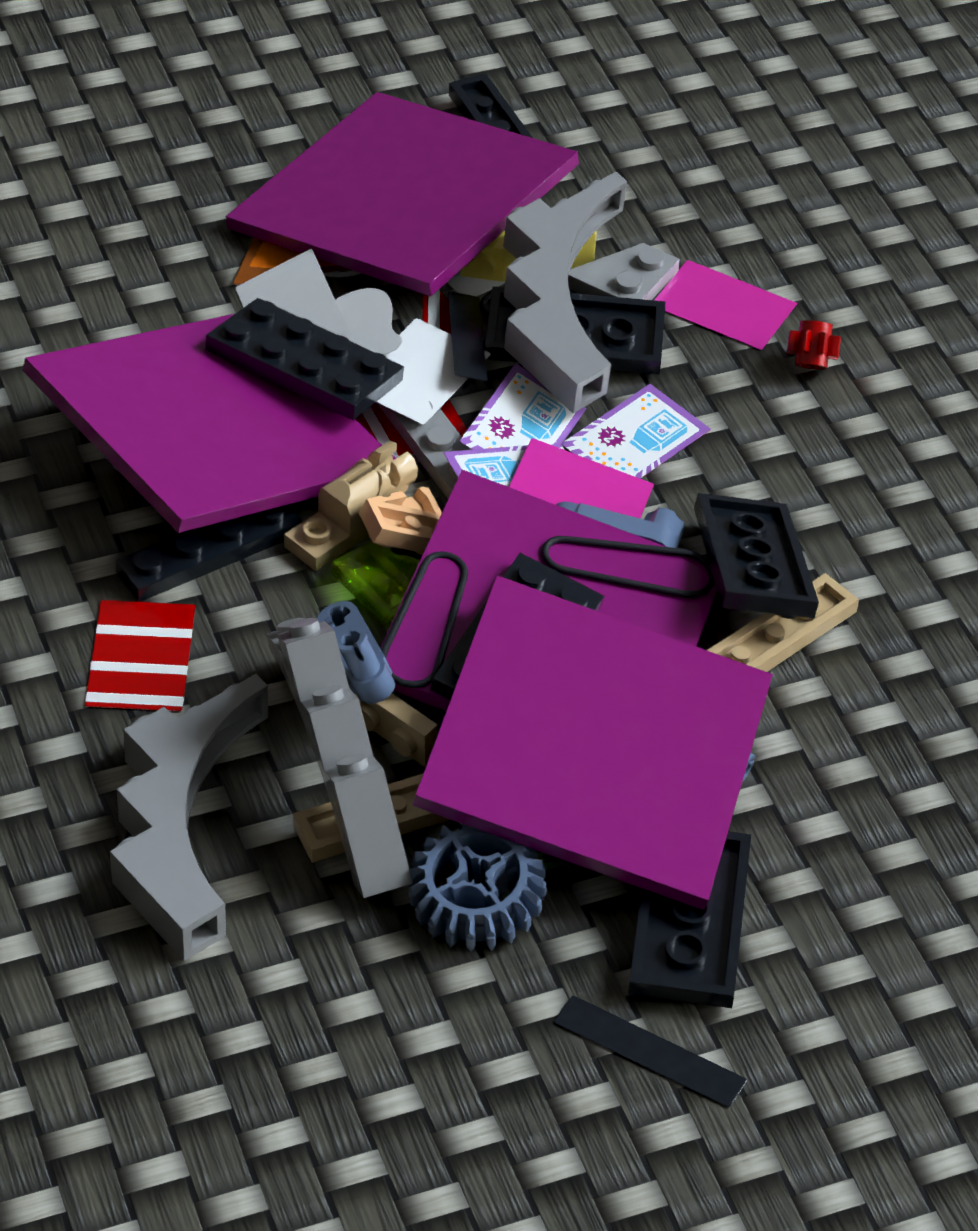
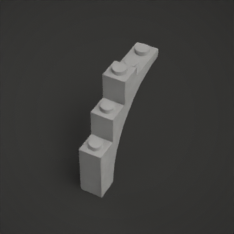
M616 171L601 180L593 181L586 189L570 198L561 199L552 208L539 198L524 207L516 208L506 217L503 247L516 259L507 267L504 298L517 310L507 319L504 349L573 414L607 394L611 363L594 346L576 316L570 297L568 275L575 258L589 238L607 221L623 211L627 181Z
M294 618L283 621L277 625L278 631L266 634L268 644L289 685L309 736L332 805L354 885L362 897L366 898L412 884L385 772L373 756L359 698L349 688L335 631L326 621L319 622L317 618Z
M257 674L240 683L230 685L219 695L199 706L189 708L178 718H175L165 707H162L148 716L138 718L130 726L123 729L125 762L138 776L129 779L123 786L117 789L119 822L133 837L126 838L110 851L112 884L183 961L226 936L225 903L210 886L199 868L191 848L188 826L196 795L216 761L246 732L268 718V685Z

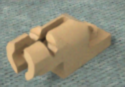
M388 441L372 451L367 459H360L347 472L320 489L318 512L284 534V547L315 571H318L369 536L358 513L366 499L377 496L389 497L391 493L400 491L405 493L409 485L415 482L417 478L418 468L415 459L407 451L393 460L392 453L397 450V443L393 441Z

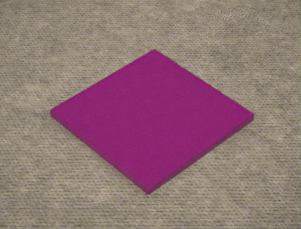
M376 92L226 215L227 228L299 253L312 249L317 259L432 296L505 231L506 217L512 211L542 198L579 164L578 151Z
M234 314L25 357L22 371L178 533L318 497L323 486L347 472L360 459H367L372 451L382 446L356 419L351 420L205 350L206 335Z
M462 469L380 649L390 632L426 556L433 552L445 551L453 553L465 562L468 569V578L444 658L445 662L489 598L496 576L503 577L520 552L548 566L543 560L541 550L543 544L549 538L555 536H573L666 546ZM556 543L548 551L550 558L555 563L565 567L685 591L702 589L709 579L708 572L703 564L686 556L572 543ZM437 558L431 561L387 653L386 660L392 672L404 680H423L430 676L434 670L461 576L460 567L450 559ZM561 573L604 595L598 612L693 646H697L717 592L716 585L714 584V587L703 596L684 598ZM395 683V692L447 711L450 700L431 691V684L425 687L408 688Z
M497 575L412 806L704 910L710 897L773 674Z

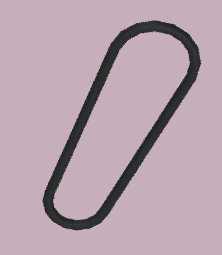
M555 536L549 538L543 544L541 550L545 563L557 572L684 598L703 596L715 584L709 561L699 553L687 549L573 536ZM572 543L686 556L703 564L708 572L709 579L702 589L685 591L565 567L555 563L550 558L548 551L553 544Z
M440 551L426 556L381 648L382 653L387 658L391 644L431 561L437 558H447L454 561L460 567L461 576L434 670L430 676L417 681L404 680L392 673L394 682L402 687L419 688L431 684L434 676L443 665L468 578V569L465 562L453 553Z

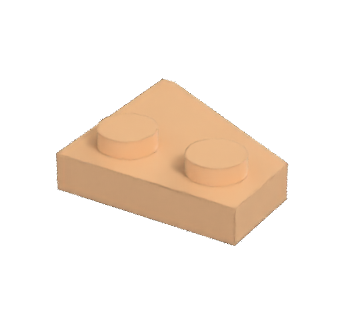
M419 487L412 497H407L400 491L391 493L389 497L377 496L367 498L358 513L373 543L384 548L396 547L415 551L423 555L442 511L428 487Z

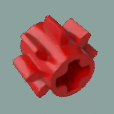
M803 320L800 321L799 331L790 330L786 354L796 355L795 366L806 369L826 370L829 359L838 360L841 336L832 335V324Z

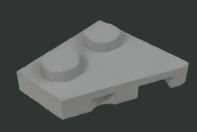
M641 243L571 269L568 275L569 289L580 294L652 300L678 272L680 259L645 243Z

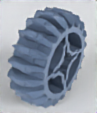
M462 823L459 824V830L455 832L443 825L440 831V840L431 837L426 838L424 851L415 852L413 868L410 869L413 883L408 885L410 887L408 891L409 902L415 909L416 919L420 925L428 924V931L433 939L445 934L446 943H448L450 948L459 940H465L466 947L470 952L475 948L476 942L486 941V945L492 951L496 946V938L502 937L512 944L515 939V929L528 932L531 926V917H539L542 911V900H544L547 894V886L544 881L546 877L545 865L542 863V860H538L537 850L473 827L469 828L468 825ZM455 867L456 873L446 878L447 884L437 888L442 877ZM517 880L518 883L512 893L500 902L499 895L508 890V884Z

